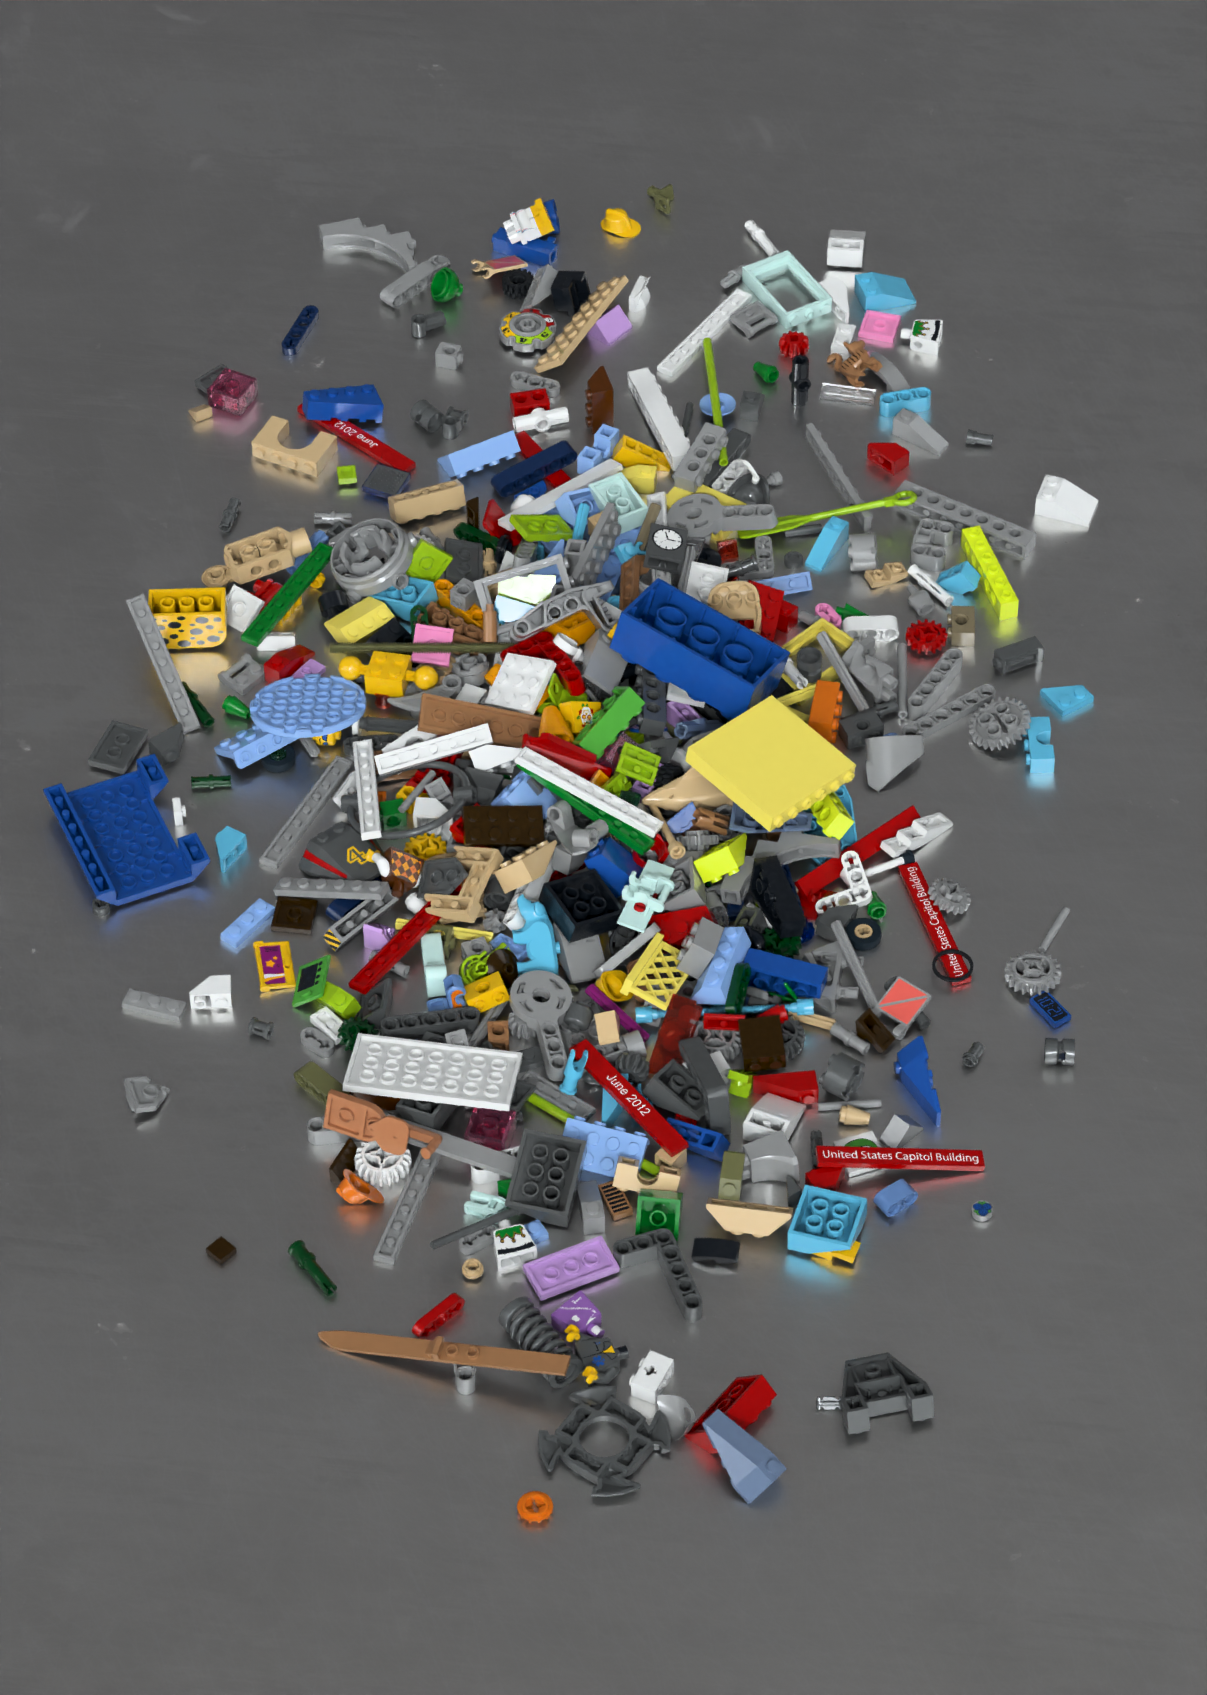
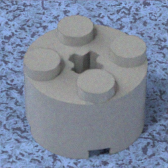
M849 534V545L852 546H848V555L853 560L850 561L851 572L878 569L876 534Z

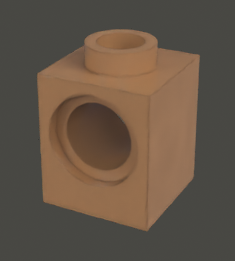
M508 1021L487 1022L488 1042L492 1043L493 1047L509 1051Z

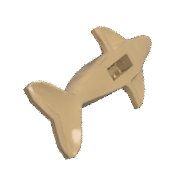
M691 767L681 777L646 795L642 799V804L647 806L655 805L665 810L679 812L692 801L696 809L702 807L713 811L722 805L728 804V806H732L733 801Z

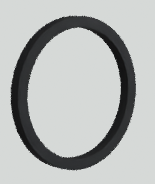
M949 949L938 953L934 957L932 969L935 975L944 981L960 982L972 974L973 961L965 952ZM945 954H959L969 961L970 970L962 977L949 978L937 971L935 963L938 958Z

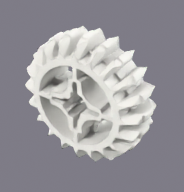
M376 1141L362 1142L360 1148H357L354 1157L355 1170L358 1172L359 1177L363 1178L365 1182L371 1181L372 1186L376 1183L380 1187L383 1184H388L390 1187L391 1182L398 1184L399 1179H405L406 1174H409L412 1165L411 1152L408 1147L404 1154L394 1155L383 1151Z

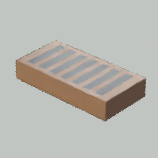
M613 1181L598 1185L601 1198L613 1221L633 1215V1209L624 1191H620L612 1186Z

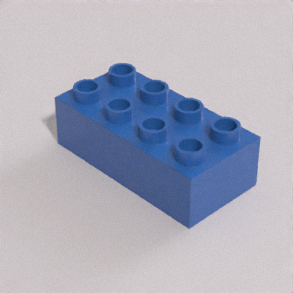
M657 578L621 612L610 648L621 654L622 658L628 663L639 664L653 672L658 680L672 683L683 689L691 699L711 705L718 709L723 717L729 720H733L765 700L778 687L790 654L784 648L660 578Z

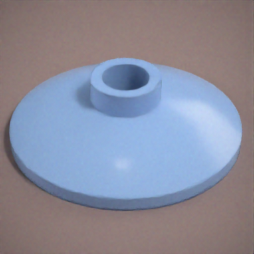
M719 393L722 416L730 414L736 407L735 399L729 394ZM710 394L700 400L699 405L703 413L713 416Z

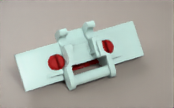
M648 859L639 879L636 878V871H632L629 876V886L625 885L622 890V899L627 901L617 924L644 933L654 911L662 912L665 908L664 903L670 891H673L675 887L674 882L670 880L675 868Z

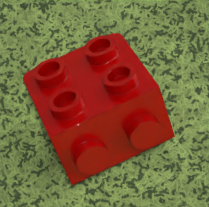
M494 499L489 500L482 522L484 529L491 536L499 539L504 534L509 535L513 546L520 544L522 536L516 529L510 532L498 525V519L504 517L505 514Z

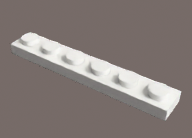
M486 723L376 755L374 758L380 776L484 745L493 744L489 725Z

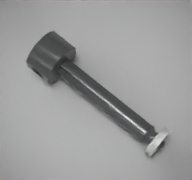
M369 715L364 718L362 716L357 722L352 724L353 737L355 735L361 736L362 729L366 732L405 733L417 726L418 720L369 717Z

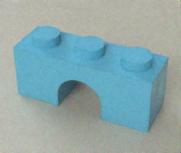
M1030 717L1032 721L1029 723L1030 729H1025L1027 735H1022V737H1026L1024 739V751L1028 752L1025 754L1026 765H1029L1030 773L1054 772L1055 755L1053 745H1044L1050 744V718Z

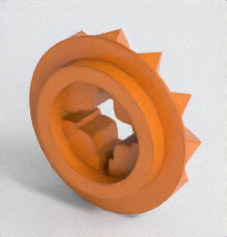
M531 1491L521 1496L517 1503V1511L522 1520L526 1519L529 1523L537 1521L540 1524L541 1520H548L549 1515L553 1514V1502L547 1494ZM533 1502L538 1508L537 1513L532 1509Z

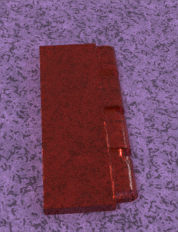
M676 994L672 995L649 1061L650 1074L655 1075L672 1059L683 1060L678 1041L694 1036L697 1025L690 1023V1020L698 1022L703 1007L696 1005L697 1001Z

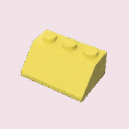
M368 596L326 621L324 625L338 643L346 642L347 644L348 642L349 644V642H353L354 644V642H358L359 644L360 642L361 644L367 642L373 634L393 617H396L384 602Z

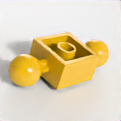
M373 651L368 665L362 664L361 660L355 656H346L340 661L338 666L339 673L344 679L355 680L364 675L366 694L398 698L404 697L409 681H413L422 690L434 688L438 682V674L431 666H421L416 671H412L411 655Z

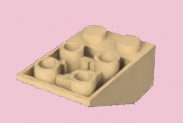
M545 840L535 847L532 846L522 851L523 853L512 857L511 860L500 864L501 868L495 871L494 874L504 893L506 894L544 875L557 841L554 840L548 843Z

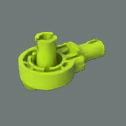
M502 942L492 952L498 949H504L507 945ZM485 950L479 955L469 956L461 963L459 975L462 977L464 986L487 976L488 966H486V962L490 954L483 960H480L487 954ZM469 962V964H468L467 967H466L467 969L465 970V974H464V967H465L466 963Z

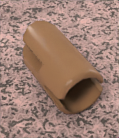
M698 807L694 811L693 817L698 818V820L692 819L694 826L723 836L727 835L728 831L726 828L729 826L727 821L730 820V816L702 807Z

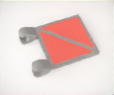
M898 976L877 1005L871 1010L878 1018L883 1013L899 1023L894 1028L893 1034L895 1039L900 1041L931 1000L932 995Z

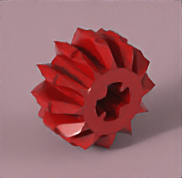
M797 330L795 332L789 331L788 334L783 333L779 340L780 354H784L785 358L791 357V360L797 355L805 356L809 350L808 336H805L803 332L798 333Z

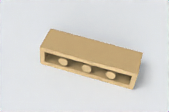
M458 479L390 496L388 497L390 517L398 524H405L408 520L424 519L431 514L439 515L443 511L458 510L460 507L466 506L463 484Z

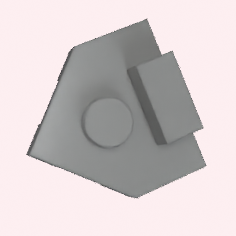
M146 1076L124 1079L125 1097L131 1112L156 1111L170 1092V1088L164 1085L159 1086Z

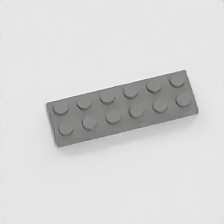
M607 502L572 573L575 586L572 588L596 584L598 575L602 573L603 565L608 560L609 552L614 548L615 540L621 533L615 503Z

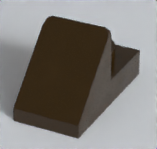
M870 1008L866 1009L855 1021L857 1036L861 1039L867 1038L879 1054L884 1052L895 1040V1037Z

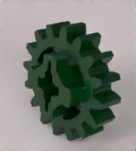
M773 927L772 930L765 929L766 934H762L765 940V952L793 959V955L799 956V949H802L800 936L780 939Z
M350 1017L349 1020L345 1019L338 1029L339 1034L337 1038L342 1039L340 1045L346 1046L345 1051L351 1050L353 1052L358 1033L378 1035L380 1031L374 1030L375 1025H369L367 1019L363 1022L360 1017H357L356 1020Z

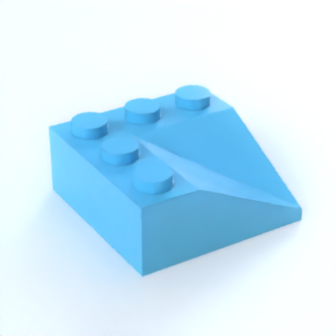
M805 1185L788 1230L787 1249L807 1254L850 1250L859 1236L867 1216V1198Z

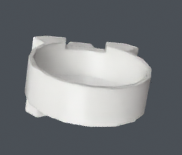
M558 632L553 642L568 655L573 663L575 661L583 662L584 652L582 648H578V643L574 639Z

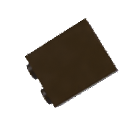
M779 1015L738 1020L744 1072L786 1067Z

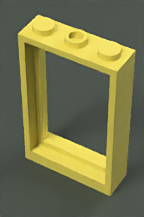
M821 618L783 645L782 648L790 652L789 657L791 658L799 650L817 639L816 636L822 631H826L831 641L845 651L850 648L855 640L847 633L835 627L831 622ZM831 666L822 672L820 680L834 682L839 676L834 667ZM782 673L781 677L794 689V691L799 690L795 683L787 675ZM810 698L805 699V700H803V701H800V702H798V703H796V704L799 705V706H801V705L804 704L806 701H808Z

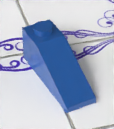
M668 1117L667 1122L688 1142V1150L710 1159L723 1161L724 1151H728L731 1144L723 1134Z

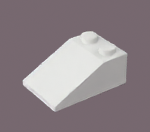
M1046 474L1036 497L1035 515L1089 527L1099 500L1064 478Z

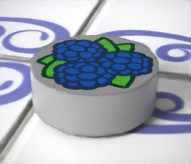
M978 1200L972 1205L971 1215L977 1221H988L993 1215V1206L988 1201Z

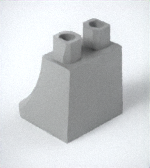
M782 1130L743 1145V1152H741L745 1153L743 1180L750 1178L752 1183L759 1181H780L786 1183V1177L791 1176L797 1184L800 1183L797 1157Z

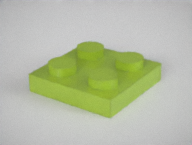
M421 538L413 549L412 562L405 574L413 578L435 583L448 567L453 557L451 554Z

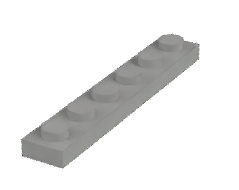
M284 877L279 880L273 890L275 896L383 900L390 887L388 882Z

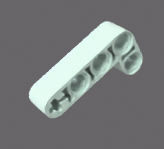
M441 932L426 933L420 940L427 997H444L446 993L443 980L447 977V969L444 962Z

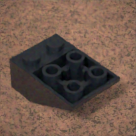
M394 617L367 640V643L370 642V644L371 642H375V644L376 642L377 644L378 642H382V644L383 642H387V644L388 642L389 644L393 642L394 644L395 642H399V644L400 642H406V644L411 642L412 644L411 634ZM406 651V654H405V652H404V653L401 652V654H404V655H411L410 653L407 654V651ZM412 662V668H416L420 663Z

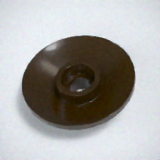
M507 949L495 950L490 954L486 962V966H488L487 976L499 971L506 989H509L519 977L518 975H520L517 969V957Z

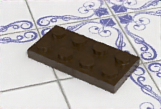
M542 806L462 807L464 847L536 846L545 841Z

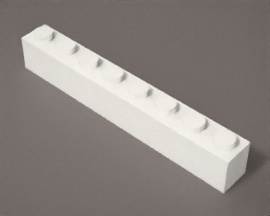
M648 367L627 372L628 387L673 471H676L691 447L689 438L685 437L683 427L679 426L677 416L673 415L671 405L667 404L666 395L662 394L661 386L656 383L654 373L651 374Z

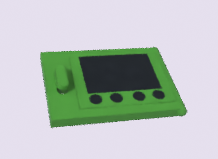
M331 955L324 956L299 967L292 1002L294 1008L323 997Z

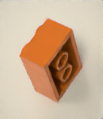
M817 680L808 725L829 743L836 744L837 732L835 730L839 728L840 718L838 716H842L843 705L839 703H842L843 691H840L839 682Z

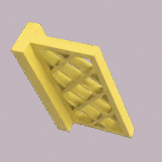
M657 932L626 977L620 993L627 996L631 992L666 1011L689 975L676 969L679 962L676 958L680 950L662 941L664 935ZM662 949L669 952L671 956H664ZM674 961L676 966L669 967L667 962ZM661 962L663 967L656 968L654 963ZM672 972H679L681 977L674 978ZM659 973H667L668 978L661 979ZM646 974H654L656 979H648ZM664 984H672L674 989H666ZM646 985L648 991H643L637 986ZM651 985H659L661 990H653ZM664 995L666 1002L661 1001L657 996Z

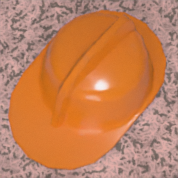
M348 1169L343 1170L344 1179L337 1186L336 1192L345 1201L351 1204H362L368 1199L375 1203L384 1202V1197L375 1187L359 1178Z

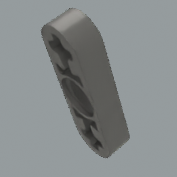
M395 734L348 737L343 741V752L347 756H354L353 747H350L353 746V742L372 739V742L376 744L373 750L379 751L399 737Z

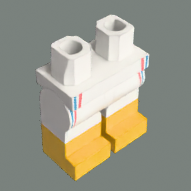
M541 198L534 200L535 205L527 209L510 213L511 219L503 222L511 244L521 241L522 245H525L527 241L555 231Z

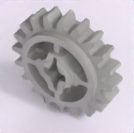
M1033 950L1032 953L1025 951L1024 955L1017 953V958L1011 957L1010 962H1006V967L1004 968L1005 982H1008L1009 987H1014L1015 992L1021 990L1022 995L1026 992L1030 996L1034 993L1041 995L1042 991L1049 993V988L1055 989V984L1060 983L1061 965L1057 964V959L1051 960V954L1045 956L1043 951L1040 954L1036 953V950Z

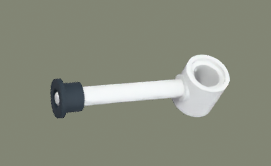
M906 850V853L901 854L898 858L865 869L864 872L866 877L900 865L914 863L915 858L911 850ZM850 864L851 869L855 868L854 864ZM843 868L840 872V877L850 889L851 887ZM855 874L852 877L854 882H859L862 879L861 874Z

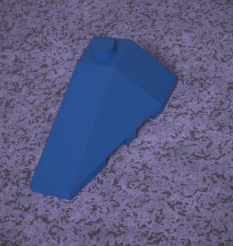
M918 1036L897 1053L894 1071L895 1074H899L901 1083L935 1126H940L941 1109L936 1089L933 1088L932 1070H928L927 1060L929 1057L923 1036Z

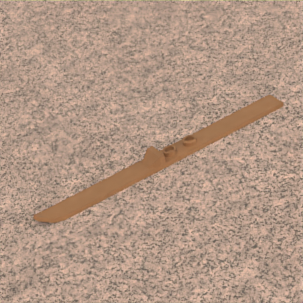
M353 1331L318 1332L319 1338L324 1343L338 1351L559 1376L566 1375L571 1359L570 1355L445 1342L443 1336H437L434 1340Z

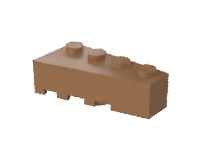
M433 601L426 607L428 625L454 629L452 644L453 642H457V644L458 642L459 644L463 642L464 644L465 642H469V644L470 642L471 644L481 642L482 644V629L473 624L468 625L464 623L463 618L452 616L449 610L438 608L437 603ZM420 613V614L418 615V617H417V620H418L417 624H421V620H420V619H421V616L424 615V614H421V613ZM459 651V654H458V652H457V653L454 652V654H456V655H462L463 652H462L461 654H460V651ZM477 651L476 654L471 652L470 656H478Z

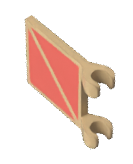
M516 255L483 262L477 259L471 261L472 264H478L476 268H472L474 272L487 270V273L482 275L485 279L490 278L494 273L528 267V264Z

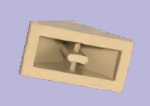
M612 1010L594 1014L599 1045L620 1042V1019L616 1011Z

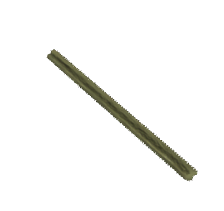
M330 642V654L331 652L336 654V651L337 654L339 652L341 654V651L342 654L343 652L353 654V651L354 654H358V652L359 654L360 652L365 654V651L366 654H370V651L371 654L373 651L390 653L395 651L398 654L399 651L400 654L401 652L406 654V651L407 654H411V651L412 654L413 652H417V654L422 652L423 654V651L424 654L425 652L427 654L428 652L429 654L434 652L435 654V651L436 654H440V651L441 654L442 652L447 654V651L448 654L450 652L452 654V651L453 654L454 652L459 654V651L460 654L462 652L464 654V651L465 654L466 652H470V654L475 652L476 654V651L477 654L478 652L481 653V651L482 654L483 652L488 654V651L489 654H493L494 651V654L495 652L500 654V651L502 652L517 643L506 642L505 644V642H501L500 644V642H494L493 644V642H489L488 644V642H482L481 644V642H477L476 644L475 642L471 644L470 642L469 644V642H465L464 644L463 642L459 644L458 642L457 644V642H453L452 644V642H448L447 644V642H441L440 644V642H436L435 644L434 642L430 644L429 642L428 644V642H424L423 644V642H419L418 644L417 642L416 644V642H412L411 644V642H407L406 644V642H400L399 644V642H395L394 644L393 642L389 644L388 642L387 644V642H383L382 644V642H378L377 644L376 642L375 644V642H371L370 644V642H366L365 644L364 642L360 644L359 642L358 644V642H354L353 644V642H349L348 644L347 642L346 644V642H342L341 644V642H337L336 644L335 642L331 644Z

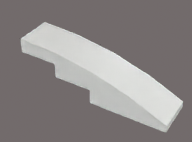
M940 812L915 819L911 827L898 830L896 837L883 840L880 848L891 857H898L906 853V850L913 851L935 839L951 828L953 822Z

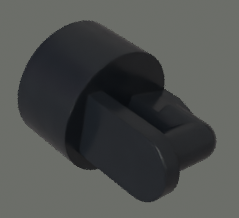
M341 590L327 591L320 595L317 600L321 614L324 618H327V621L349 608L345 592Z

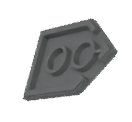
M451 857L424 861L417 898H424L425 893L450 895L469 875L458 858Z

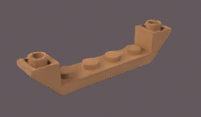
M635 555L621 565L619 609L622 611L639 596V576L646 574L650 570V568L643 567L645 555Z

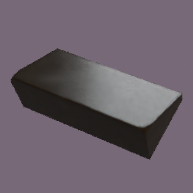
M475 497L466 503L467 524L480 529L479 498Z
M352 1139L347 1140L329 1167L330 1181L338 1185L344 1179V1169H348L353 1173L355 1171L354 1157L358 1147Z

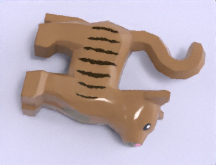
M863 340L854 341L850 344L843 342V345L852 356L843 361L840 354L832 353L828 356L827 363L835 361V370L846 377L848 382L859 391L864 386L862 381H858L860 376L866 375L863 371L869 368L878 372L883 366L865 350V342Z

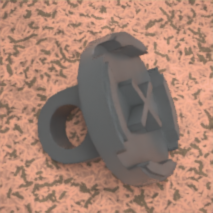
M750 986L747 987L746 997L750 998L747 1004L749 1007L753 1005L774 1006V1004L779 1005L782 1003V998L777 995L772 997L764 990ZM745 1014L746 1019L752 1018V1014Z

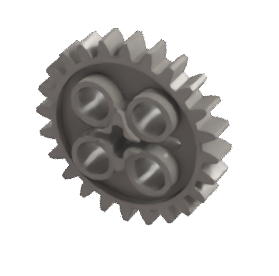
M999 697L997 702L991 699V704L985 702L984 708L978 707L979 713H973L974 718L970 719L971 724L968 725L973 742L977 743L978 747L983 746L984 750L990 747L991 751H993L995 747L1001 750L1004 745L1008 748L1009 743L1016 745L1015 740H1022L1021 734L1027 735L1025 729H1030L1029 723L1032 721L1026 704H1023L1021 700L1017 702L1016 698H1013L1010 701L1009 697H1006L1002 701L1001 697ZM993 714L996 715V717L998 718L999 722H1000L1001 725L1005 728V730H1006L1007 733H1005V732L1002 730L1000 724L998 723L997 720H995Z

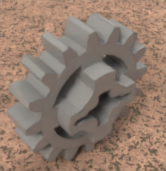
M708 830L685 831V836L675 837L676 841L681 842L685 846L686 851L709 850V845L719 844V836L709 835Z
M937 878L929 887V899L934 900L933 905H939V910H946L948 914L950 911L954 915H957V913L963 914L964 911H967L971 902L969 898L970 893L964 892L966 888H961L958 882L953 883L952 879L947 881L945 878H942V880Z

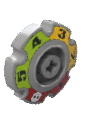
M522 308L519 312L511 311L501 320V326L499 327L500 339L504 345L513 346L515 351L534 352L535 349L542 350L550 346L555 340L556 322L550 314H542L540 309Z

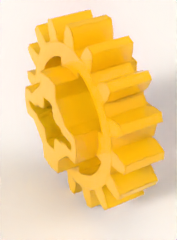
M424 833L423 836L410 837V842H406V848H404V852L419 857L424 861L430 857L447 853L446 841H442L441 836L435 838V833H432L430 836Z

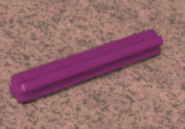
M594 984L586 988L585 993L606 1012L616 1011L620 1019V1025L628 1032L638 1030L644 1043L648 1041L650 1035Z

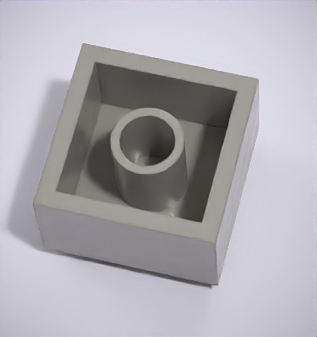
M704 917L700 919L698 924L694 923L689 932L691 935H686L681 944L684 948H681L676 959L679 962L676 969L699 979L715 955L724 927Z

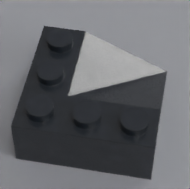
M595 869L544 883L538 900L545 906L547 913L569 943L612 931L620 926L617 924V921L623 911V907Z

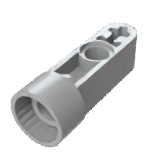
M638 1030L620 1035V1042L593 1045L613 1067H615L616 1059L623 1052L629 1054L631 1051L633 1054L639 1053V1056L647 1057L645 1044Z

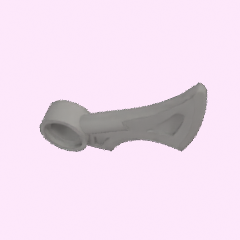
M449 674L443 678L442 685L415 695L388 698L387 702L400 709L419 713L423 693L451 698L462 690V681L458 675ZM450 682L457 683L454 687L447 686Z

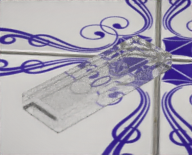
M823 383L820 392L821 400L873 406L876 397L875 389Z

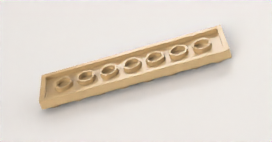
M625 275L621 277L615 276L610 281H602L596 286V291L588 296V301L580 306V311L572 316V321L564 326V331L555 338V342L546 349L547 352L538 359V363L534 367L537 373L563 365L629 280Z

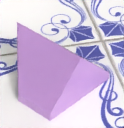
M379 923L364 924V947L380 951L395 936V928Z

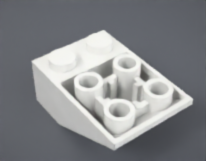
M831 229L827 249V265L862 268L866 232Z
M484 745L469 751L475 769L498 774V770L501 768L508 770L516 766L515 759L522 751V748Z
M767 1092L751 1108L743 1123V1139L752 1142L782 1130L787 1140H789L806 1109V1105Z

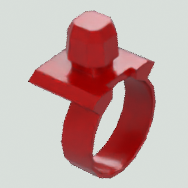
M657 833L653 839L655 843L651 850L656 852L658 856L657 862L663 864L669 855V844L667 841H663L661 835ZM633 850V860L637 865L644 868L647 862L643 861L637 852Z

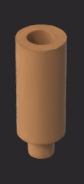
M486 604V611H483V643H497V611H494V604Z

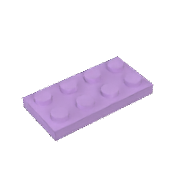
M598 1236L523 1264V1271L540 1301L617 1273L619 1272V1265L603 1237Z

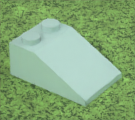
M622 472L588 485L600 512L604 510L607 502L615 503L616 511H618V524L621 526L620 534L642 526L648 512V507Z

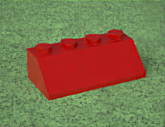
M762 1374L737 1377L695 1421L692 1429L684 1436L708 1453L716 1454L718 1453L717 1449L713 1448L702 1425L710 1415L719 1409L745 1430L749 1425L758 1420V1415L772 1404L771 1401L777 1394Z

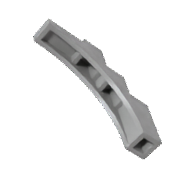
M359 217L319 225V238L323 249L357 248L376 252L398 264L405 273L418 265L417 261H414L415 238H411L409 231L390 234V231L386 230L384 224L366 227L365 224L361 223Z
M803 831L781 832L778 842L758 839L753 855L745 856L744 864L739 867L740 871L731 876L728 873L725 874L720 887L721 901L723 903L742 904L746 894L749 892L754 858L777 855L781 866L808 858H840V840L833 837L804 834Z

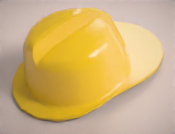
M608 208L605 218L601 221V228L621 237H635L641 231L640 224L634 219L629 218L627 212L621 208Z
M621 970L605 971L595 982V986L613 1002L626 1001L633 996L631 992L627 996L620 993L628 976Z

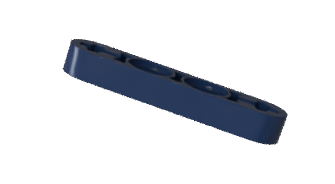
M306 306L301 311L282 342V352L284 355H295L303 345L319 319V310L316 306Z

